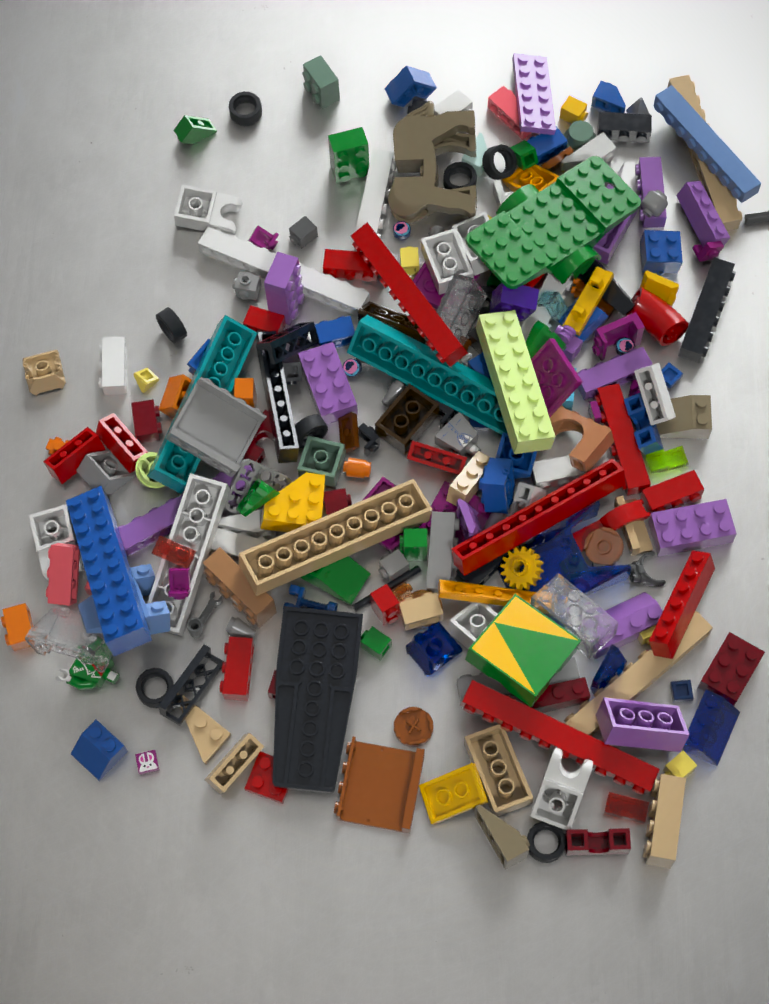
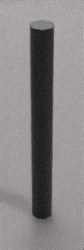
M416 565L387 583V585L392 590L422 572L421 568ZM370 594L352 605L355 612L371 603Z

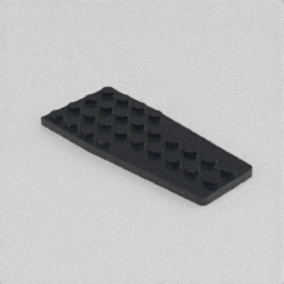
M289 606L283 607L276 669L274 787L333 793L335 791L357 677L363 614Z

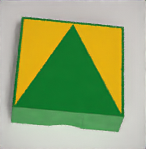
M515 594L469 647L465 660L488 677L500 682L510 693L532 707L547 689L551 679L564 668L576 653L581 640Z

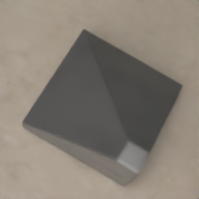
M642 97L626 109L627 113L650 115Z

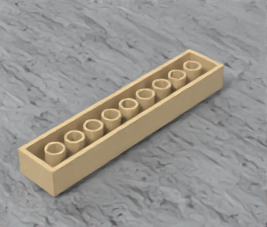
M412 479L239 553V566L253 592L258 596L404 532V529H412L430 521L433 509L416 481Z

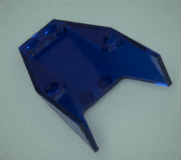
M599 501L543 531L533 543L526 547L528 550H534V554L540 555L538 560L544 563L541 565V569L544 572L540 574L541 580L536 581V586L530 585L529 590L524 587L522 590L554 594L555 601H569L587 596L629 578L630 565L588 566L572 535L571 530L578 523L598 515ZM524 565L521 566L520 573L523 571ZM499 567L498 572L505 585V588L516 589V587H510V583L504 582V579L506 577L501 575V572L504 571V568Z

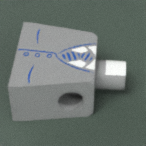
M460 412L435 435V444L445 451L461 456L469 453L472 457L477 451L481 452V449L475 445L478 441V433Z

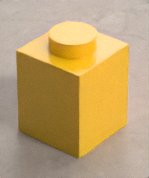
M569 95L561 106L559 118L570 124L575 121H585L588 116V112H586L588 104Z

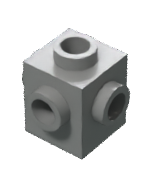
M239 272L237 278H234L232 285L236 296L245 300H257L262 285L261 278L250 272Z

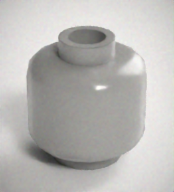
M659 190L649 191L641 202L642 212L650 218L651 216L659 217L668 205L667 196Z

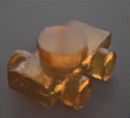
M405 582L392 590L397 600L402 601L405 598L411 597L413 588Z

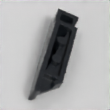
M595 259L583 275L580 273L578 278L587 284L596 267L606 269ZM613 278L602 298L622 315H626L635 305L630 296Z

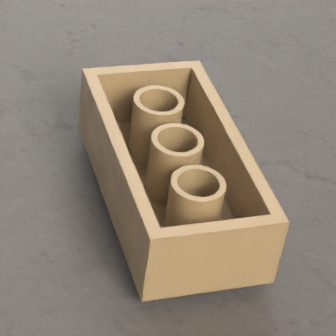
M500 724L464 737L465 748L471 763L476 764L490 810L497 817L528 806L533 802L532 793L506 730L500 727Z
M661 774L658 780L655 779L651 789V797H654V800H652L648 811V817H651L649 825L647 824L645 837H649V840H647L643 849V857L646 858L645 864L670 869L676 861L686 778Z

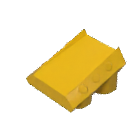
M647 270L644 273L640 287L652 292L673 306L679 284Z

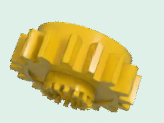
M522 546L521 550L515 547L514 553L508 551L509 557H503L505 564L500 565V567L504 568L501 575L506 577L504 582L510 583V587H516L518 590H522L524 587L529 590L530 585L536 586V581L541 580L540 574L544 572L541 569V565L544 563L538 560L540 555L534 554V550H528L524 546ZM522 565H524L525 567L523 571H521L520 573V568Z

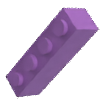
M640 157L639 163L635 165V175H638L639 178L636 182V188L640 190V195L638 196L642 202L649 191L659 190L664 193L661 157ZM641 206L639 220L643 222V228L665 227L667 219L666 208L659 217L651 216L650 218L642 212L643 208Z
M701 181L686 182L676 196L702 247L707 242L721 241L725 245L730 236Z
M643 347L633 348L624 355H616L607 362H599L588 370H580L577 374L583 382L578 387V390L584 401L596 395L597 388L618 383L622 386L636 379L635 370L653 364Z

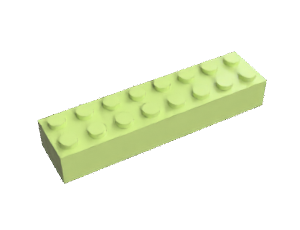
M516 311L480 314L476 324V331L514 454L551 449L555 440V433Z

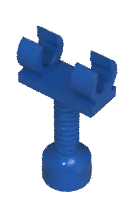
M290 585L289 594L298 597L296 605L285 602L284 606L299 608L304 606L311 609L337 611L338 603L329 601L328 604H321L316 601L304 599L306 594L305 587Z

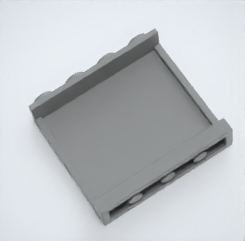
M200 377L165 439L226 475L233 477L240 468L239 464L261 423L267 416L258 408H252L247 405L243 399L234 397L228 390L214 385L210 379Z

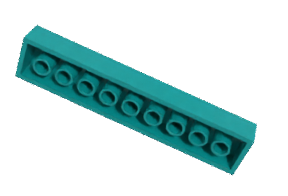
M226 315L220 320L169 430L200 377L210 379L214 385L224 388L231 393L235 384V378H238L257 332ZM164 438L147 476L181 494L185 490L190 473H195L201 459Z
M366 315L358 322L347 350L348 354L407 385L411 384L431 398L501 435L503 432L507 433L490 378L459 362H456L451 367L446 362L442 364L436 356L438 351H432L427 345L369 315Z

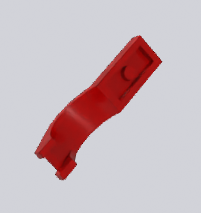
M639 499L618 506L606 513L600 520L565 537L572 553L579 554L585 551V540L589 533L596 529L606 527L616 531L628 523L639 520L643 521L649 518L651 513L646 512L643 507L644 501Z

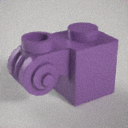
M559 325L555 333L566 344V349L563 352L569 362L572 363L582 350L583 341L575 336L576 331L571 326L564 325L562 327Z

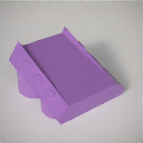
M459 498L457 500L456 514L458 519H460V526L465 540L483 530L477 517L478 512L467 502Z

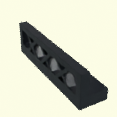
M302 322L256 343L257 351L268 350L271 365L277 364L319 343L314 322ZM309 332L311 336V341L307 339ZM298 338L301 339L299 346L296 344ZM287 343L290 345L289 351L285 350ZM274 348L279 350L277 358Z
M205 644L201 647L159 705L160 715L181 726L222 668L224 661L212 655L210 647ZM209 660L218 664L215 669L208 671L205 669V665ZM205 676L206 681L203 685H194L196 677ZM193 691L195 697L190 701L183 702L182 696L187 692ZM182 707L183 713L179 718L170 714L174 708Z

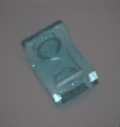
M544 292L537 301L538 307L547 308L553 321H559L568 309L559 292Z

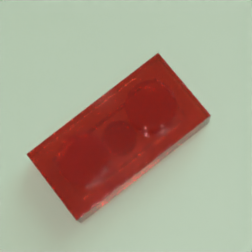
M159 536L152 554L182 568H189L196 551L163 536Z
M609 792L604 814L645 824L649 802Z

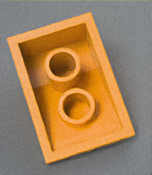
M534 165L524 171L519 167L510 177L502 179V182L513 192L528 184H533L539 191H542L556 182L559 176L538 165Z

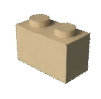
M427 592L422 594L421 597L414 599L409 597L399 602L400 615L405 631L443 621V611L437 593Z

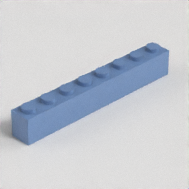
M673 85L655 95L653 106L656 112L660 113L665 118L666 123L675 129L677 135L685 140L687 146L695 151L698 158L704 161L711 173L720 179L721 184L731 191L735 199H738L742 204L759 193L761 182Z

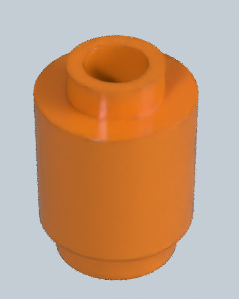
M348 458V461H344L343 472H346L347 477L365 479V477H370L371 462L363 459Z

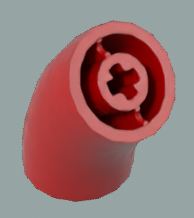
M642 287L636 291L632 298L635 306L625 315L626 317L636 312L645 326L644 330L652 335L661 346H667L676 342L683 336L689 325L671 305Z

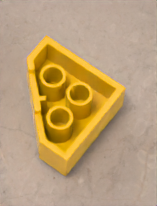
M306 472L280 490V494L264 504L261 513L260 529L288 533L322 518L325 475Z

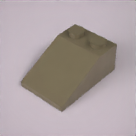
M688 395L670 399L676 417L656 424L660 438L709 439L712 431L711 395Z
M477 805L475 808V818L505 870L526 859L529 853L528 847L530 846L526 836H521L518 830L481 805Z

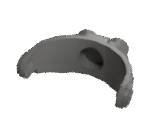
M654 551L644 554L638 561H634L626 566L627 571L631 573V582L642 583L649 587L666 584L665 580L651 578L644 570V558L654 556Z

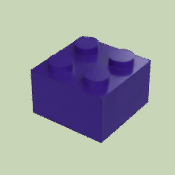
M501 283L492 292L489 312L496 313L515 310L518 321H524L536 311L539 289L524 285L516 289H510Z

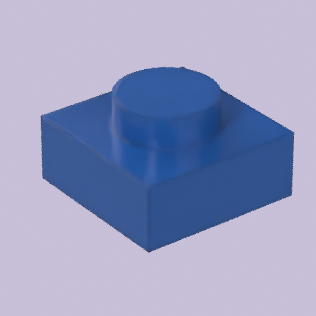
M670 362L661 370L666 386L670 389L683 376V373Z

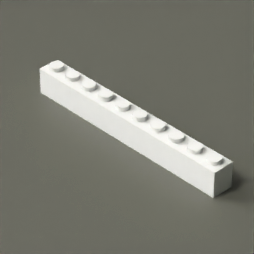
M209 226L198 242L200 253L243 271L258 275L263 279H266L276 254L266 248L257 247L249 241L245 242L238 239L235 235H228L218 228H211ZM299 262V266H301L300 275H302L301 283L304 286L303 294L306 297L358 318V310L370 301V295L367 290L352 286L347 281L335 279L330 274L325 275L317 269L308 268Z

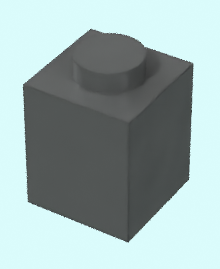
M306 216L289 228L291 242L294 245L297 244L301 249L318 237L317 226Z

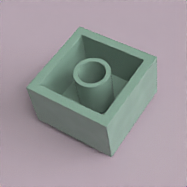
M320 55L304 63L302 75L305 82L303 85L305 90L312 94L315 104H319L324 109L340 101L339 79L324 58Z
M308 436L297 468L298 476L300 477L306 472L325 475L324 485L336 487L346 456L345 444Z

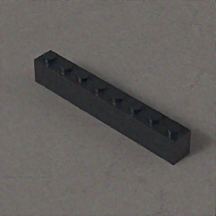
M276 331L258 332L257 343L277 334ZM274 348L277 358L279 350ZM268 350L257 351L278 463L297 462L299 445L282 361L271 365Z

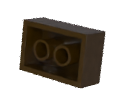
M409 384L375 423L377 435L403 454H406L410 449L412 440L417 441L439 415V404Z

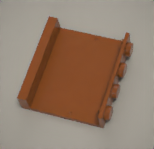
M353 736L352 742L347 743L346 754H349L348 761L344 762L342 767V774H345L344 781H340L338 787V794H341L340 801H336L334 807L337 820L410 834L425 749L417 748L416 752L363 743L356 741V737Z

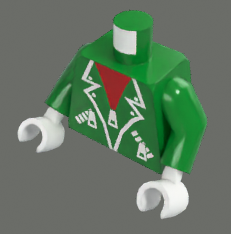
M82 632V637L91 641L85 643L69 671L64 668L59 670L64 673V678L56 676V680L60 682L66 680L67 684L78 690L94 689L95 687L101 688L106 680L115 684L120 674L112 670L115 665L112 660V652L98 635L90 633V636L87 637Z

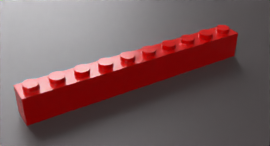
M368 222L350 235L354 240L352 245L358 252H363L361 257L367 264H372L370 269L376 276L380 275L382 277L379 279L385 288L389 286L391 289L388 293L394 300L398 299L400 301L398 306L404 313L407 311L410 314L407 316L413 325L417 324L419 326L416 329L423 338L426 336L429 339L426 341L432 351L435 349L438 351L436 356L441 363L446 362L451 367L468 354Z
M612 458L451 548L454 565L465 576L625 485L624 468Z
M474 680L470 682L460 705L464 707V711L470 714L477 713L482 715L483 720L489 723L496 722L501 725L502 729L508 732L513 730L519 733V737L524 740L530 741L532 739L538 742V746L543 749L549 750L551 748L554 750V748H559L563 751L562 758H572L576 760L575 763L579 766H582L583 761L586 759L592 760L593 769H595L594 772L603 777L607 775L613 778V782L621 786L626 784L632 787V791L637 794L643 795L644 793L651 792L659 773V768L611 745L605 744L586 733Z

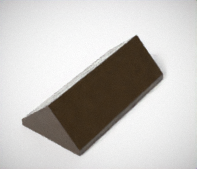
M370 301L358 310V322L366 315H369L428 346L426 341L429 339L426 336L423 338L416 330L419 326L417 324L413 325L407 318L408 315Z

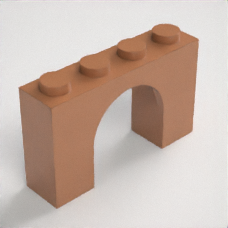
M562 405L550 417L555 436L564 431H577L583 435L581 441L569 454L572 467L585 473L593 468L614 442L612 431L608 426H602L591 418H585L576 411H570Z

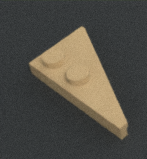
M184 695L182 696L183 702L190 701ZM195 705L185 720L202 761L207 765L232 735Z

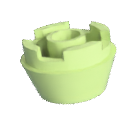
M156 452L143 454L136 463L137 479L140 484L147 488H162L165 486L147 476L158 454Z

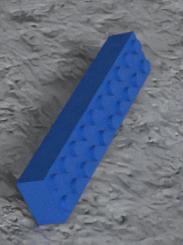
M99 486L66 500L106 645L113 656H117L152 641L110 499L103 487Z

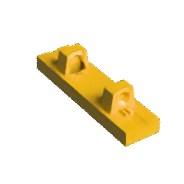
M596 267L562 326H571L576 331V335L580 336L613 279V272Z

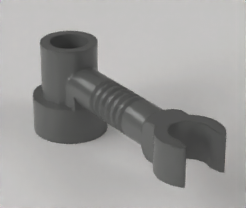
M215 591L210 594V600L200 617H193L187 622V630L193 638L201 636L204 623L214 608L223 602L222 595L218 600H213Z

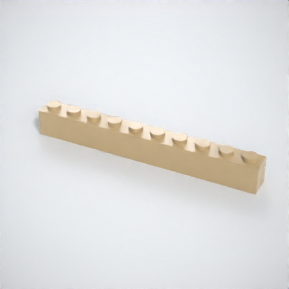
M690 75L669 78L667 88L673 85L706 122L705 110L700 106V96L696 95L695 83L691 81ZM688 147L698 179L704 186L726 230L738 229L742 221V213L740 210L738 211L737 199L732 196L731 191L726 186L721 184L720 179L711 173L709 167L698 158L695 151Z
M695 611L673 659L654 656L652 649L650 651H643L638 656L639 660L636 663H629L623 669L624 673L622 675H615L608 682L610 684L605 689L603 687L594 694L595 698L590 702L586 700L579 707L580 710L575 715L574 713L568 715L564 720L565 724L590 736L594 735L600 729L596 713L604 697L633 701L710 635L713 627Z

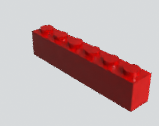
M618 383L597 388L594 401L598 403L600 409L601 423H604V425L611 429L614 442L609 447L610 454L624 468L625 485L621 489L625 490L626 496L639 494L643 489L650 487L651 482L641 451L637 445L620 385Z
M692 550L649 639L654 656L674 658L715 570L711 553Z

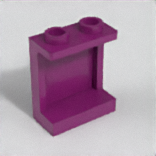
M635 312L597 328L592 346L594 355L598 356L601 361L605 360L607 348L615 345L620 338L624 337L631 339L634 342V347L639 346L645 326Z

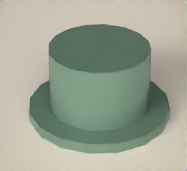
M581 120L572 123L563 134L568 141L567 147L571 146L573 152L596 137L592 126L588 122Z

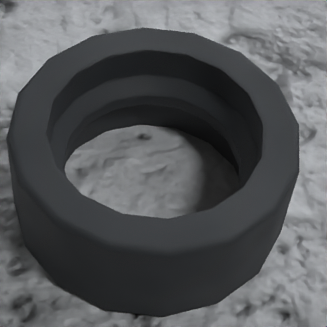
M243 91L235 94L229 101L231 119L241 126H250L258 122L262 116L260 98L252 92ZM243 103H250L256 107L252 113L246 115L235 111L236 107Z
M500 144L490 147L484 152L482 165L485 173L490 178L500 180L510 177L515 172L517 159L510 147ZM496 152L501 153L505 160V169L502 173L496 169L494 164Z
M455 162L450 164L444 171V189L450 190L474 186L477 183L476 170L468 163ZM463 173L470 177V182L463 186H457L452 184L449 179L454 174Z
M167 307L156 314V320L160 328L171 342L175 344L187 336V331L182 321L171 308Z
M313 414L307 416L295 424L299 447H305L308 436L323 439L327 434L328 426L320 415Z
M151 668L140 674L135 688L139 699L144 705L150 708H159L160 703L174 686V682L167 671L161 668ZM154 677L164 679L167 684L166 693L157 699H151L144 693L145 683Z
M542 821L535 824L527 835L530 843L528 847L529 854L541 863L556 861L564 852L566 836L562 828ZM549 830L557 836L558 847L553 853L543 854L535 848L534 838L538 832Z

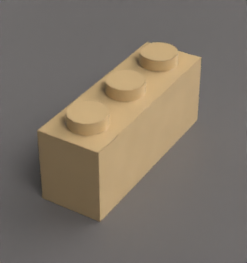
M477 451L449 486L446 501L457 506V500L460 498L468 503L479 490V480L484 476V466L488 464L491 457Z
M251 733L244 734L204 780L219 794L224 793L264 746Z

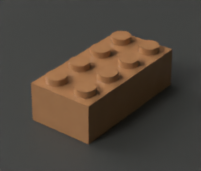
M219 547L203 562L205 569L203 572L207 576L206 580L212 586L216 585L220 589L219 593L225 599L229 598L233 602V607L238 612L243 611L247 615L245 618L251 625L256 624L261 628L277 613L274 599L267 592L256 596L240 566L222 548Z

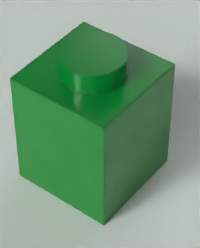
M523 140L510 147L515 153L517 166L523 171L538 163L536 149L527 141Z
M373 626L369 631L365 630L361 636V648L380 661L392 646V639Z

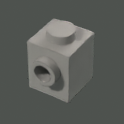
M399 549L391 554H385L379 561L380 569L378 571L382 578H387L389 582L410 570L409 562Z

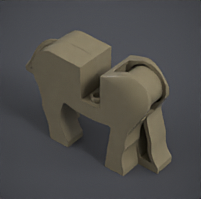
M428 101L423 106L407 114L396 124L393 130L394 156L398 173L420 172L421 176L394 178L388 195L391 213L396 220L407 224L416 223L436 212L461 214L472 218L476 216L477 208L476 185L450 190L438 187L439 174L436 156L446 152H458L470 157H476L475 111H447L435 116L434 102Z

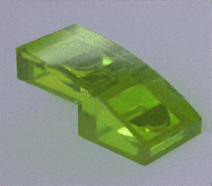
M683 446L667 451L662 449L645 455L651 473L673 470L689 465Z

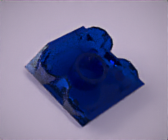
M440 622L430 625L423 633L415 634L412 641L406 645L407 654L424 671V675L433 674L463 651Z
M613 644L610 646L592 680L590 689L593 694L600 688H605L609 684L608 682L615 675L619 676L627 665V660L619 648Z

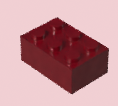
M729 632L697 688L733 708L765 651Z

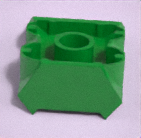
M258 479L253 483L236 510L246 517L280 493L261 479Z

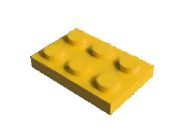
M470 763L419 785L430 822L433 825L474 809L477 805L488 803L475 763Z

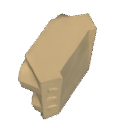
M58 350L23 358L25 379L30 393L37 396L39 393L58 388L63 389L66 381Z

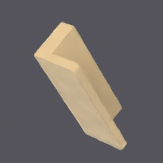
M618 496L615 498L614 507L616 508L637 499L624 500L623 496ZM644 520L634 521L621 527L630 556L653 550Z

